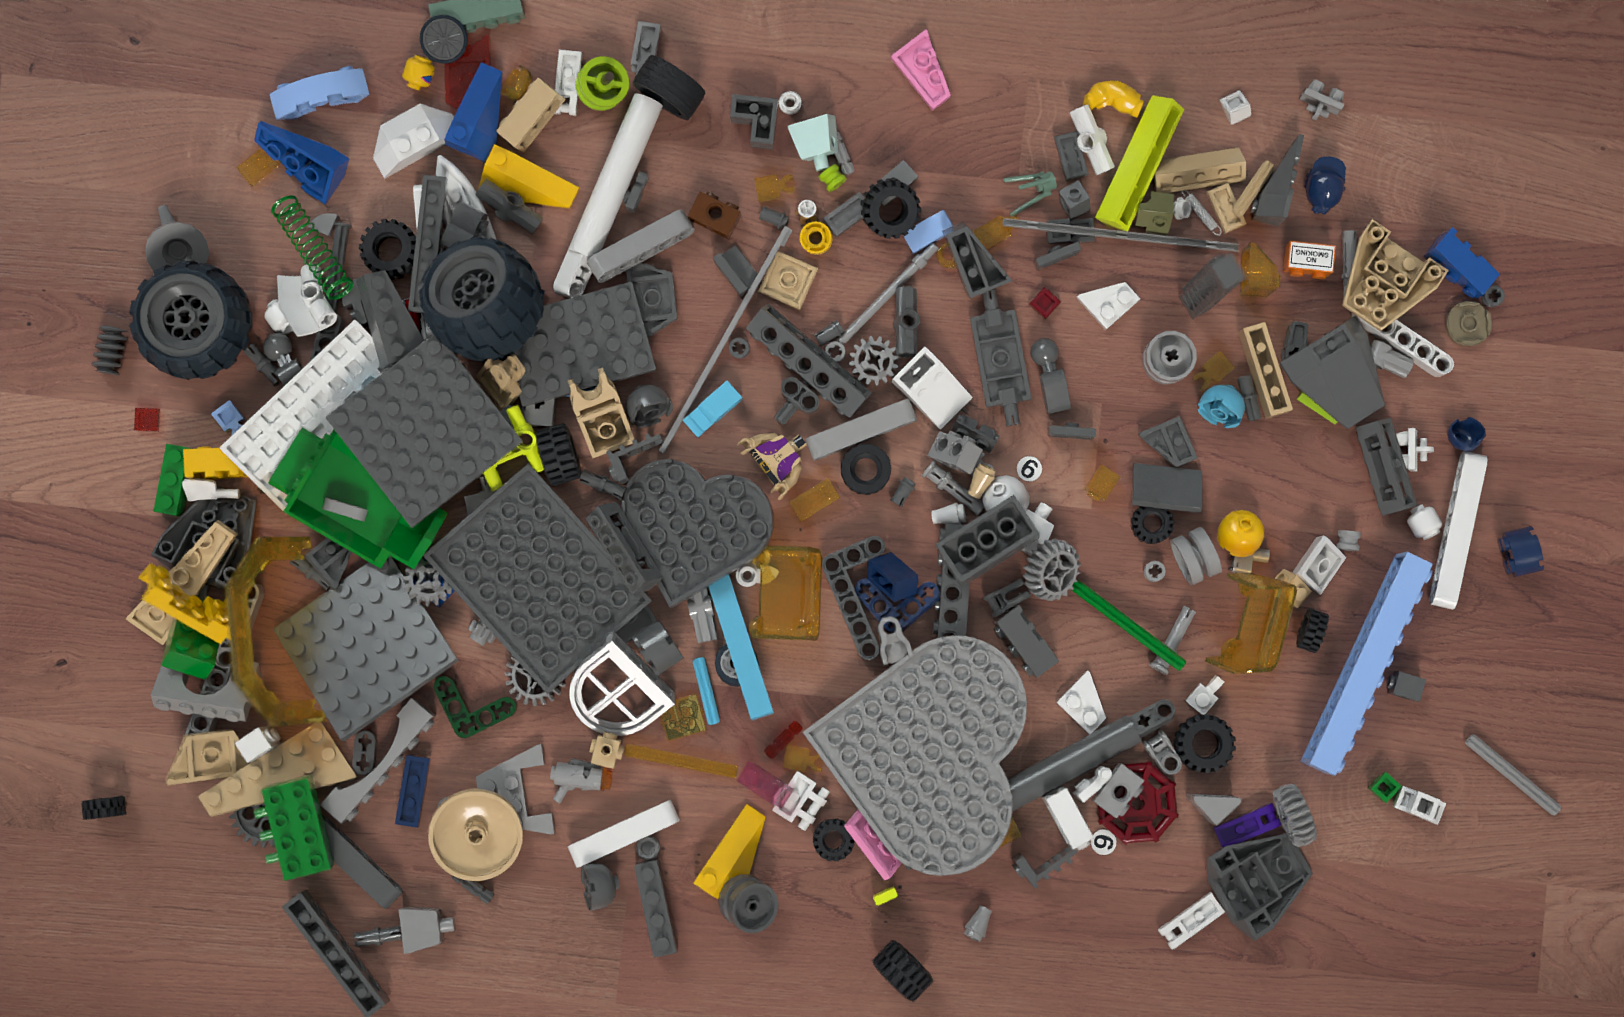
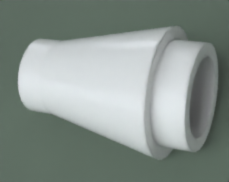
M954 503L937 510H932L933 524H961L966 522L964 504L958 505V503Z

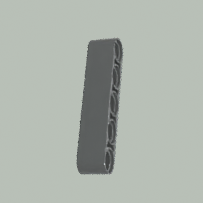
M322 814L333 861L380 906L388 909L403 893V889L329 818Z

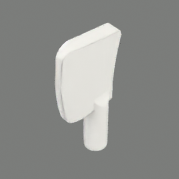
M194 478L184 479L182 482L188 501L240 498L239 489H217L214 480Z

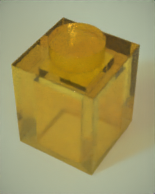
M1101 464L1084 488L1088 491L1087 496L1097 502L1099 500L1105 501L1121 476Z

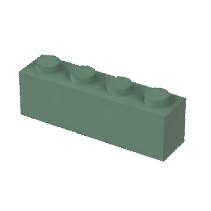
M447 0L428 4L431 18L437 15L452 16L462 23L467 33L475 32L477 28L482 27L486 29L496 28L498 24L506 22L507 24H516L521 21L520 19H525L522 0Z

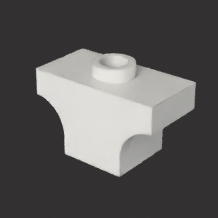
M1402 786L1397 793L1392 807L1438 825L1446 803L1420 791Z

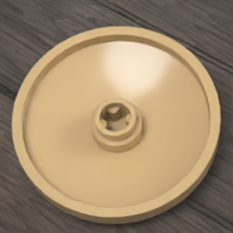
M467 789L445 799L433 814L428 833L430 850L436 862L449 874L468 881L491 879L507 870L516 860L523 839L522 822L514 806L503 796L485 789Z

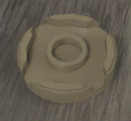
M1465 301L1458 303L1450 309L1446 316L1445 329L1447 335L1460 346L1471 347L1478 345L1491 332V315L1478 302Z

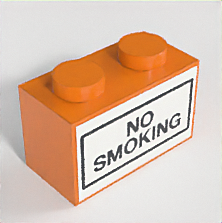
M1289 241L1285 245L1283 272H1289V275L1294 277H1302L1303 274H1309L1314 279H1326V276L1331 275L1334 270L1336 246Z

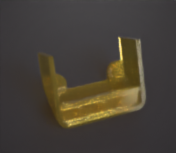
M1228 573L1227 578L1238 582L1240 594L1247 596L1237 637L1229 639L1222 645L1221 656L1206 657L1205 662L1232 674L1271 672L1279 662L1297 588L1289 582L1253 573Z

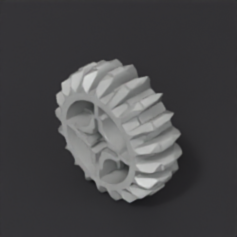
M1053 538L1052 540H1045L1043 544H1037V550H1031L1032 556L1027 558L1029 562L1028 565L1024 566L1027 571L1023 575L1026 579L1024 584L1032 594L1040 599L1047 601L1060 600L1061 595L1067 596V590H1073V583L1078 582L1076 576L1081 573L1078 568L1082 565L1078 561L1080 555L1076 553V549L1063 540L1060 541Z
M513 655L511 656L515 664H506L508 668H512V672H505V676H512V680L506 681V685L514 684V687L509 692L511 694L516 691L519 692L515 698L516 700H520L525 696V705H528L530 699H532L533 706H537L538 699H540L542 705L547 704L546 697L550 701H554L553 692L561 695L562 692L557 688L558 685L548 694L546 692L533 694L538 683L534 682L533 677L526 672ZM518 672L528 678L527 691L519 682ZM561 682L559 686L565 687L566 683Z
M1292 783L1289 785L1285 784L1274 790V806L1286 835H1288L1292 844L1300 847L1315 841L1317 838L1315 823L1307 802L1297 786Z

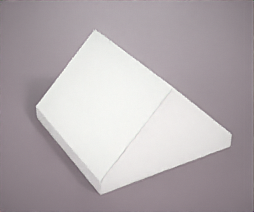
M1319 536L1315 538L1292 573L1296 574L1310 589L1321 595L1346 557L1326 536Z

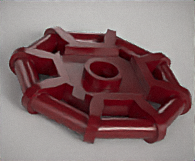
M1151 761L1123 764L1133 773L1143 772L1142 779L1144 782L1141 785L1144 788L1138 795L1139 800H1143V805H1140L1139 809L1136 810L1135 806L1131 805L1134 797L1127 803L1130 805L1127 812L1122 817L1118 816L1121 821L1127 824L1125 831L1111 820L1115 819V817L1108 814L1100 806H1098L1099 820L1097 821L1099 825L1102 824L1122 841L1123 845L1151 841L1156 843L1171 823L1179 817L1175 793L1176 783L1152 765ZM1151 775L1163 786L1158 789L1153 787L1147 781L1149 776ZM1120 785L1114 796L1116 798L1123 797L1125 788ZM1165 792L1168 809L1161 807L1160 794ZM1160 813L1166 815L1156 828L1152 826L1151 823ZM1146 826L1148 830L1146 833L1132 834L1133 827Z

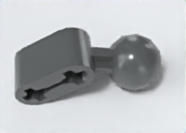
M276 332L265 338L263 343L264 353L269 359L279 363L280 368L276 369V373L285 386L303 367L297 359H291L290 355L293 348L292 342L287 335Z
M1040 338L1032 345L1030 356L1036 364L1042 366L1044 372L1039 376L1047 414L1069 410L1071 405L1066 377L1063 369L1057 370L1055 361L1059 356V348L1055 341L1049 338Z

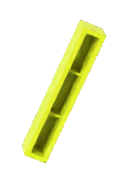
M1151 96L1095 218L1105 226L1128 232L1138 211L1139 204L1147 192L1185 110L1174 99Z

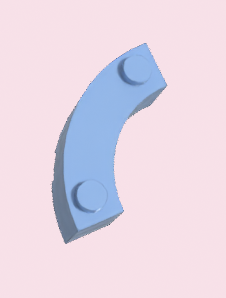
M352 66L340 68L339 71L311 76L293 83L280 84L277 86V90L269 95L276 120H296L307 113L315 111L316 106H322L328 102L330 106L358 103L370 94L363 69H353Z

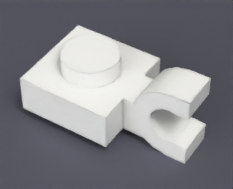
M1215 675L1206 687L1199 683L1185 701L1200 714L1205 715L1219 699L1214 695V692L1223 685L1224 681Z

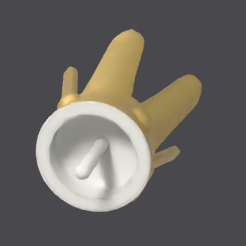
M803 200L795 211V214L800 213V224L805 225L808 218L812 222H817L815 213L818 211V207L811 200Z

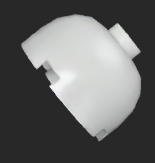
M1012 476L996 477L982 494V502L986 512L1012 495H1015L1026 512L1030 496L1024 484Z

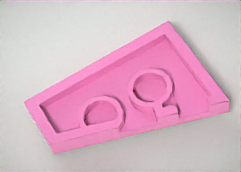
M926 29L891 56V60L933 111L948 100L951 95Z
M857 809L844 827L884 880L890 879L901 865V862L889 852L859 809Z

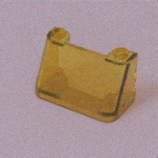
M766 546L761 554L752 560L756 568L761 570L759 616H755L749 625L752 638L816 641L820 632L821 550L804 546Z

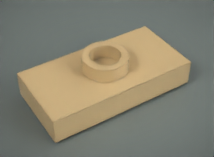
M1229 183L1206 192L1224 234L1247 224L1243 215L1237 217L1231 211L1237 201Z

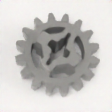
M872 336L869 337V342L861 339V346L854 345L853 347L857 352L850 353V357L854 361L849 362V366H855L852 374H859V382L866 379L867 386H869L871 381H874L875 386H878L879 380L887 383L886 376L888 375L893 378L894 373L891 370L898 368V365L893 363L899 359L898 356H893L896 348L889 349L890 341L881 343L882 337L880 336L877 341H874ZM872 346L882 348L883 350L880 352L873 350ZM863 351L865 360L859 364L858 359ZM870 355L874 359L879 358L878 368L874 364H869ZM889 358V366L887 370L884 371V368L882 366L883 361ZM872 371L875 372L876 376H871L864 372Z
M423 558L420 559L414 569L406 568L405 575L407 576L403 577V583L406 584L404 585V591L410 592L409 599L417 598L416 604L419 605L421 601H425V605L429 606L430 601H433L435 605H438L439 598L445 601L446 593H452V587H450L445 579L444 585L441 586L442 576ZM415 576L418 580L416 582V585L413 584V579Z

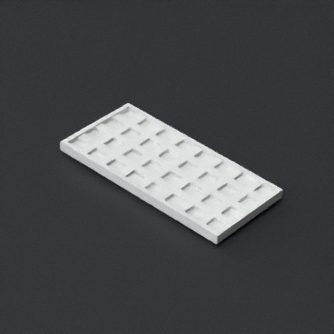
M353 320L219 447L282 511H284L288 504L284 502L287 494L271 486L268 482L301 428L303 427L321 439L325 433L330 435L334 428L325 417L389 369H381L372 336L356 320Z

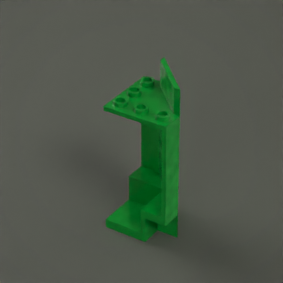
M302 427L268 482L271 486L287 494L284 502L288 504L283 511L284 513L380 569L389 555L414 569L432 543L448 514L446 511L438 508L414 528H411L334 429L330 435L325 433L321 439ZM325 497L368 510L365 521L322 509Z

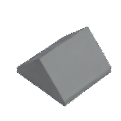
M1186 793L1188 801L1209 823L1218 825L1241 803V798L1233 795Z

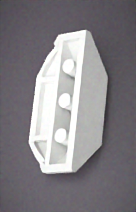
M418 104L382 124L379 129L373 159L383 177L391 176L444 146V138L454 116L450 113Z

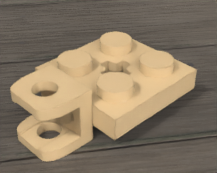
M512 354L505 361L487 359L476 377L501 411L510 404L513 405L521 394L522 390L518 380L525 374V368L517 356Z

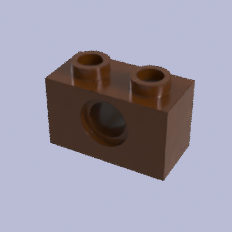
M707 191L706 194L699 192L688 214V219L729 240L741 218V212L738 211L739 207L731 202L724 204L718 201L719 197ZM713 209H719L722 212V215L717 219L709 216Z

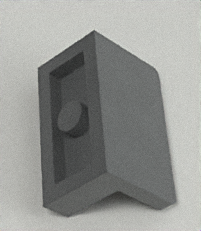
M733 246L721 255L719 253L713 257L714 263L739 296L742 298L747 294L758 274L739 249Z

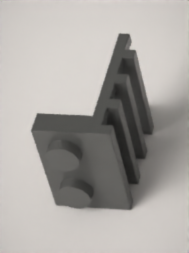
M648 433L645 435L646 440L638 442L637 439L632 440L633 445L627 448L624 445H620V451L613 453L611 450L606 451L612 464L608 468L615 482L619 481L624 485L630 481L622 460L662 444L664 441L660 434L651 437Z
M1067 846L1034 871L1026 859L1018 853L1012 857L1015 862L1012 867L1021 879L1025 877L1030 885L1036 889L1038 887L1037 881L1041 878H1044L1046 881L1050 879L1048 873L1053 870L1061 871L1059 865L1065 861L1068 864L1072 863L1071 857L1078 853L1076 849L1072 850V848Z

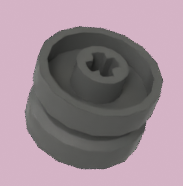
M747 874L732 877L722 888L718 901L723 917L746 933H757L765 930L775 919L779 906L777 895L773 889L754 876Z

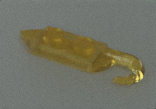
M999 215L972 232L988 250L1012 235L1011 231L1014 227L1003 226L1004 218L1018 220L1019 217H1001ZM943 243L937 250V260L945 268H955L953 259L946 260L942 255L944 248L947 246Z

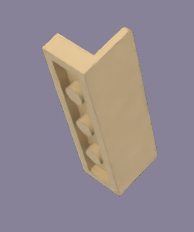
M1240 148L1162 159L1154 174L1155 192L1171 193L1246 181V160Z

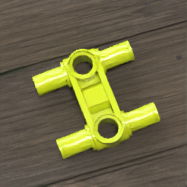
M519 405L506 409V412L518 436L520 437L522 434L527 433L532 436L533 441L527 445L520 444L483 473L491 491L498 490L503 486L496 469L497 465L522 454L526 455L530 466L537 473L544 470L537 446L536 433L532 425L526 423Z

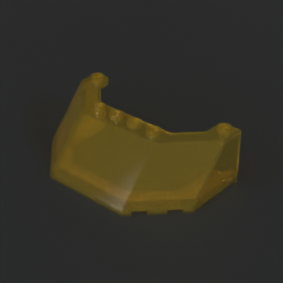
M256 537L223 589L231 685L268 727L326 722V715L323 710L317 711L313 707V704H316V699L280 702L272 691L268 692L262 685L263 681L254 671L248 593L255 583L253 581L258 572H262L264 567L271 564L272 561L304 560V555H300L302 549L311 548L310 537Z

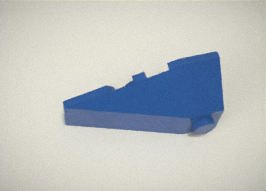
M481 62L444 138L446 146L483 162L487 161L494 144H497L496 131L499 122L502 71Z
M263 121L258 123L254 141L273 160H279L287 169L285 172L290 177L294 176L302 184L301 188L307 194L326 204L344 178L350 158L328 145Z

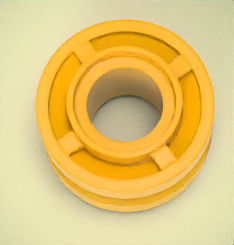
M810 222L800 232V243L811 254H823L832 245V232L821 222ZM815 232L822 234V241L819 244H812L810 241L811 235Z

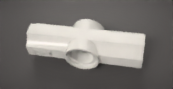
M1084 105L1069 112L1079 134L1077 139L1078 146L1083 152L1087 153L1095 174L1098 175L1114 168L1115 166L1105 145L1107 135L1102 128L1097 126L1089 105Z

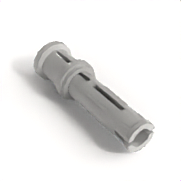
M933 460L921 476L930 479L937 485V489L946 490L973 511L975 515H978L984 508L983 502L969 495L967 489L952 479V473L945 472Z
M1186 606L1182 607L1164 643L1175 653H1178L1177 648L1196 614L1194 610H1189L1190 608ZM1158 655L1154 662H1150L1149 666L1168 675L1170 664Z

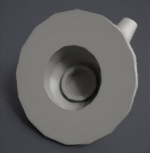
M167 205L159 206L161 226L156 228L148 237L145 247L147 262L152 270L155 271L164 265L173 266L179 261L207 263L209 257L208 243L201 231L191 224L176 222Z

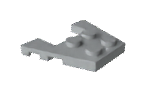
M538 744L476 776L477 789L493 791L506 798L514 806L521 819L523 830L555 834L552 813L528 816L521 770L522 768L545 765L542 744Z

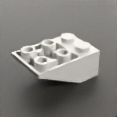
M926 347L892 379V383L940 430L973 398L942 362Z

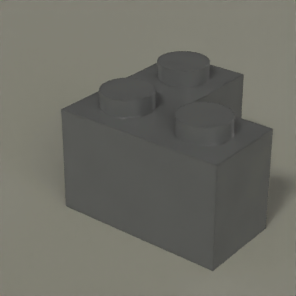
M733 94L730 112L731 123L752 125L751 148L774 150L778 99Z

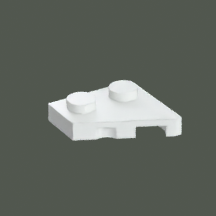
M1126 282L1082 293L1076 297L1105 330L1140 300Z
M1086 671L1056 702L1088 734L1093 733L1106 719L1089 671Z

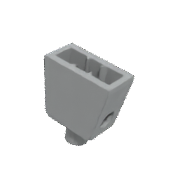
M403 907L399 909L404 954L440 944L444 941L443 932L455 931L454 917L441 919L440 908Z

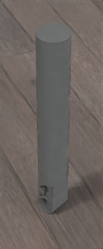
M1163 699L1130 717L1124 715L1009 777L1008 782L1012 794V812L1142 742L1141 738L1173 721L1175 715L1174 704L1169 700ZM1166 707L1170 710L1171 714L1167 717H1162L1158 714V710ZM1140 719L1148 721V727L1140 725Z

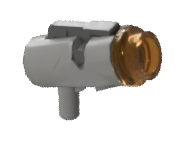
M572 758L569 763L557 762L556 766H552L550 780H554V785H560L553 800L561 803L567 791L573 790L575 787L581 788V791L610 790L613 771H607V768H603L600 765Z

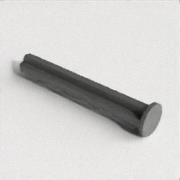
M334 222L335 233L332 256L337 257L336 263H340L342 265L341 270H343L348 232L352 225ZM331 258L330 265L335 262L334 258ZM335 265L330 268L328 276L336 272L340 266ZM339 272L329 278L327 284L334 283L342 278L343 272ZM341 284L336 286L332 291L340 289ZM340 291L336 293H330L329 296H336L340 294ZM325 296L334 312L337 313L339 299L331 300Z

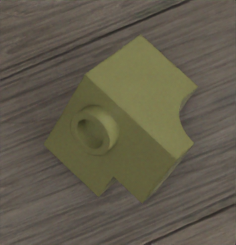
M1151 191L1149 201L1139 204L1135 226L1145 227V234L1168 236L1174 215V194Z

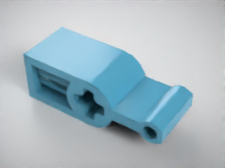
M726 381L693 412L685 417L683 422L697 437H700L707 429L739 404L743 398Z

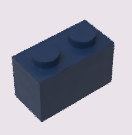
M892 552L869 560L867 579L892 601L896 602L917 594L918 574Z

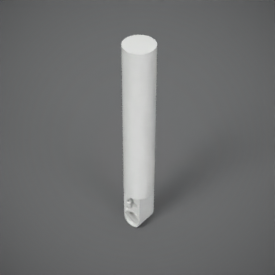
M635 93L554 281L553 288L557 295L573 298L582 295L592 273L587 260L592 255L601 251L663 107L662 104L648 96Z

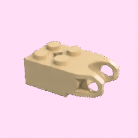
M603 368L598 369L599 383L592 391H583L574 383L573 379L568 380L570 401L592 458L606 454V451L619 449L620 445H630L633 443L632 440H634L614 383L605 375Z

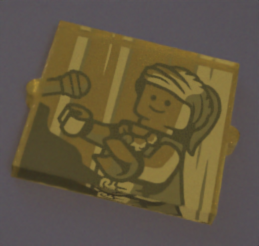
M697 694L675 699V704L660 715L662 720L660 724L664 727L667 741L706 731L702 716L704 711L700 708Z

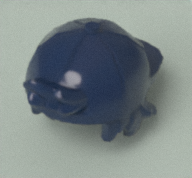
M1320 157L1306 175L1307 179L1304 185L1306 197L1313 206L1311 210L1314 214L1328 213L1330 209L1340 202L1343 192L1346 190L1344 187L1346 167L1343 161L1338 158Z

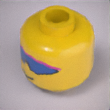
M419 55L407 59L402 77L408 81V87L420 90L421 87L430 86L435 72V67L431 64L432 60Z

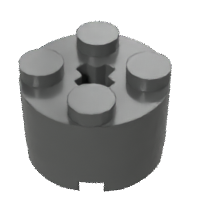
M660 621L653 623L632 637L639 649L643 647L640 653L646 662H653L650 664V667L656 676H659L684 658Z

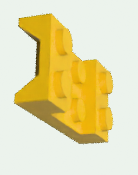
M150 563L139 575V579L149 584L142 597L145 602L220 644L231 633L232 627L227 606L221 600H214L208 596L202 602L197 596H190L184 593L179 586L171 583L169 571L162 566L157 567Z

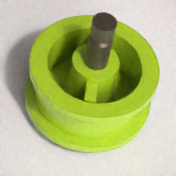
M600 56L593 58L578 72L575 82L576 92L580 100L587 107L598 111L609 110L622 101L628 92L629 77L627 71L620 62L611 57Z

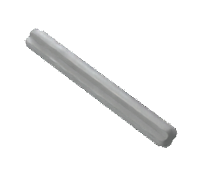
M1471 734L1466 739L1465 744L1548 813L1556 815L1561 810L1560 804L1476 735Z

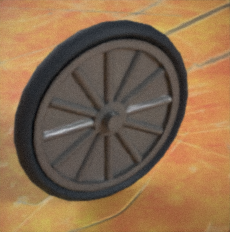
M437 15L424 23L420 31L419 42L424 54L429 59L437 63L447 64L458 60L464 54L468 44V36L459 20L449 15Z

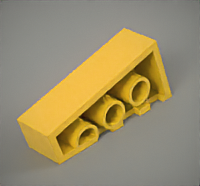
M203 446L197 447V449H183L184 474L186 478L217 480L248 477L220 448Z

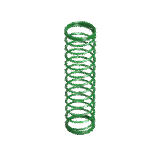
M288 195L277 200L271 208V213L277 218V222L282 225L286 236L291 239L295 249L300 252V257L309 266V270L313 272L315 279H318V284L322 286L326 296L331 300H336L347 295L353 288L354 282L350 277H345L346 271L341 270L342 265L340 263H336L337 257L332 256L333 251L327 250L328 244L323 243L324 238L322 236H318L319 230L314 229L315 224L309 223L310 217L305 216L306 211L301 209V204L298 203L297 197ZM288 199H295L294 203L287 205L280 213H275V209L280 203ZM298 211L304 212L301 217L295 219L292 223L284 224L287 218L295 215ZM305 217L308 218L307 223L301 225L296 230L289 231L293 224ZM309 224L313 225L312 229L305 232L303 235L299 237H293L297 231L303 229L305 226ZM312 231L317 232V235L306 243L298 244L301 238L307 236ZM288 232H294L291 237L288 235ZM316 238L322 239L319 244L311 249L302 251L306 244H309ZM320 245H326V248L323 251H321L313 257L307 258V255L311 251L318 248ZM324 252H331L330 256L320 263L311 264L316 257ZM306 259H312L310 264L306 262ZM328 259H335L332 265L324 270L316 271L319 265ZM335 265L340 266V268L336 272L332 273L330 276L320 278L322 274L328 269L332 268ZM339 272H344L342 278L334 283L325 285L329 278ZM315 273H321L319 275V278L315 275ZM326 279L323 284L320 283V280ZM348 282L342 288L332 291L339 284ZM349 285V287L342 293L336 296H329L330 293L339 292ZM324 286H330L327 291L324 288Z

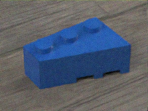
M1451 227L1437 238L1423 257L1426 259L1431 258L1449 270L1445 278L1454 284L1460 285L1463 288L1462 291L1467 296L1477 299L1485 294L1500 274L1481 255L1477 257L1469 250L1471 245L1467 241L1462 243L1455 236L1457 231Z

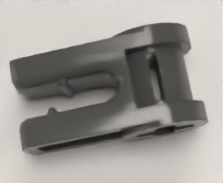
M1294 321L1292 324H1289L1281 353V361L1291 356L1289 353L1292 351L1296 353L1306 347L1307 323Z
M1022 578L983 597L984 601L988 602L993 611V618L1031 597L1029 591L1020 592L1018 596L1007 600L1005 597L1007 593L1016 591V588L1024 584Z

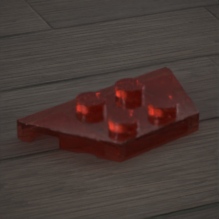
M489 35L482 37V40L471 46L470 44L467 45L466 51L458 60L444 64L445 103L458 109L481 62L491 66Z

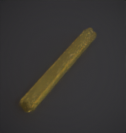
M627 744L624 751L626 757L735 778L738 770L737 766L631 744Z

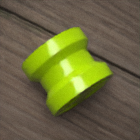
M837 164L827 168L818 177L821 182L827 185L826 189L828 192L836 190L847 180L846 176L839 172Z

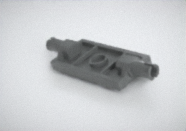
M992 289L989 292L982 293L985 306L984 314L970 317V324L985 406L989 408L1001 405L1004 409L1006 427H1009L1013 423L1014 426L1021 424L1017 404L1032 398L1016 311H1002L999 309L996 289Z

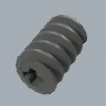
M105 325L100 326L99 330L105 334L98 335L97 338L103 343L96 344L95 347L101 352L93 354L99 361H94L91 365L97 369L94 371L120 376V373L114 370V367H122V364L117 362L116 359L124 358V355L119 353L118 350L126 349V346L121 344L120 341L128 340V337L122 334V332L127 330Z

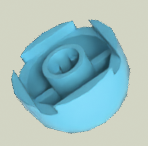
M1231 385L1212 386L1204 392L1198 403V406H1200L1198 412L1205 420L1214 425H1217V421L1225 424L1224 428H1235L1238 426L1245 411L1243 396Z

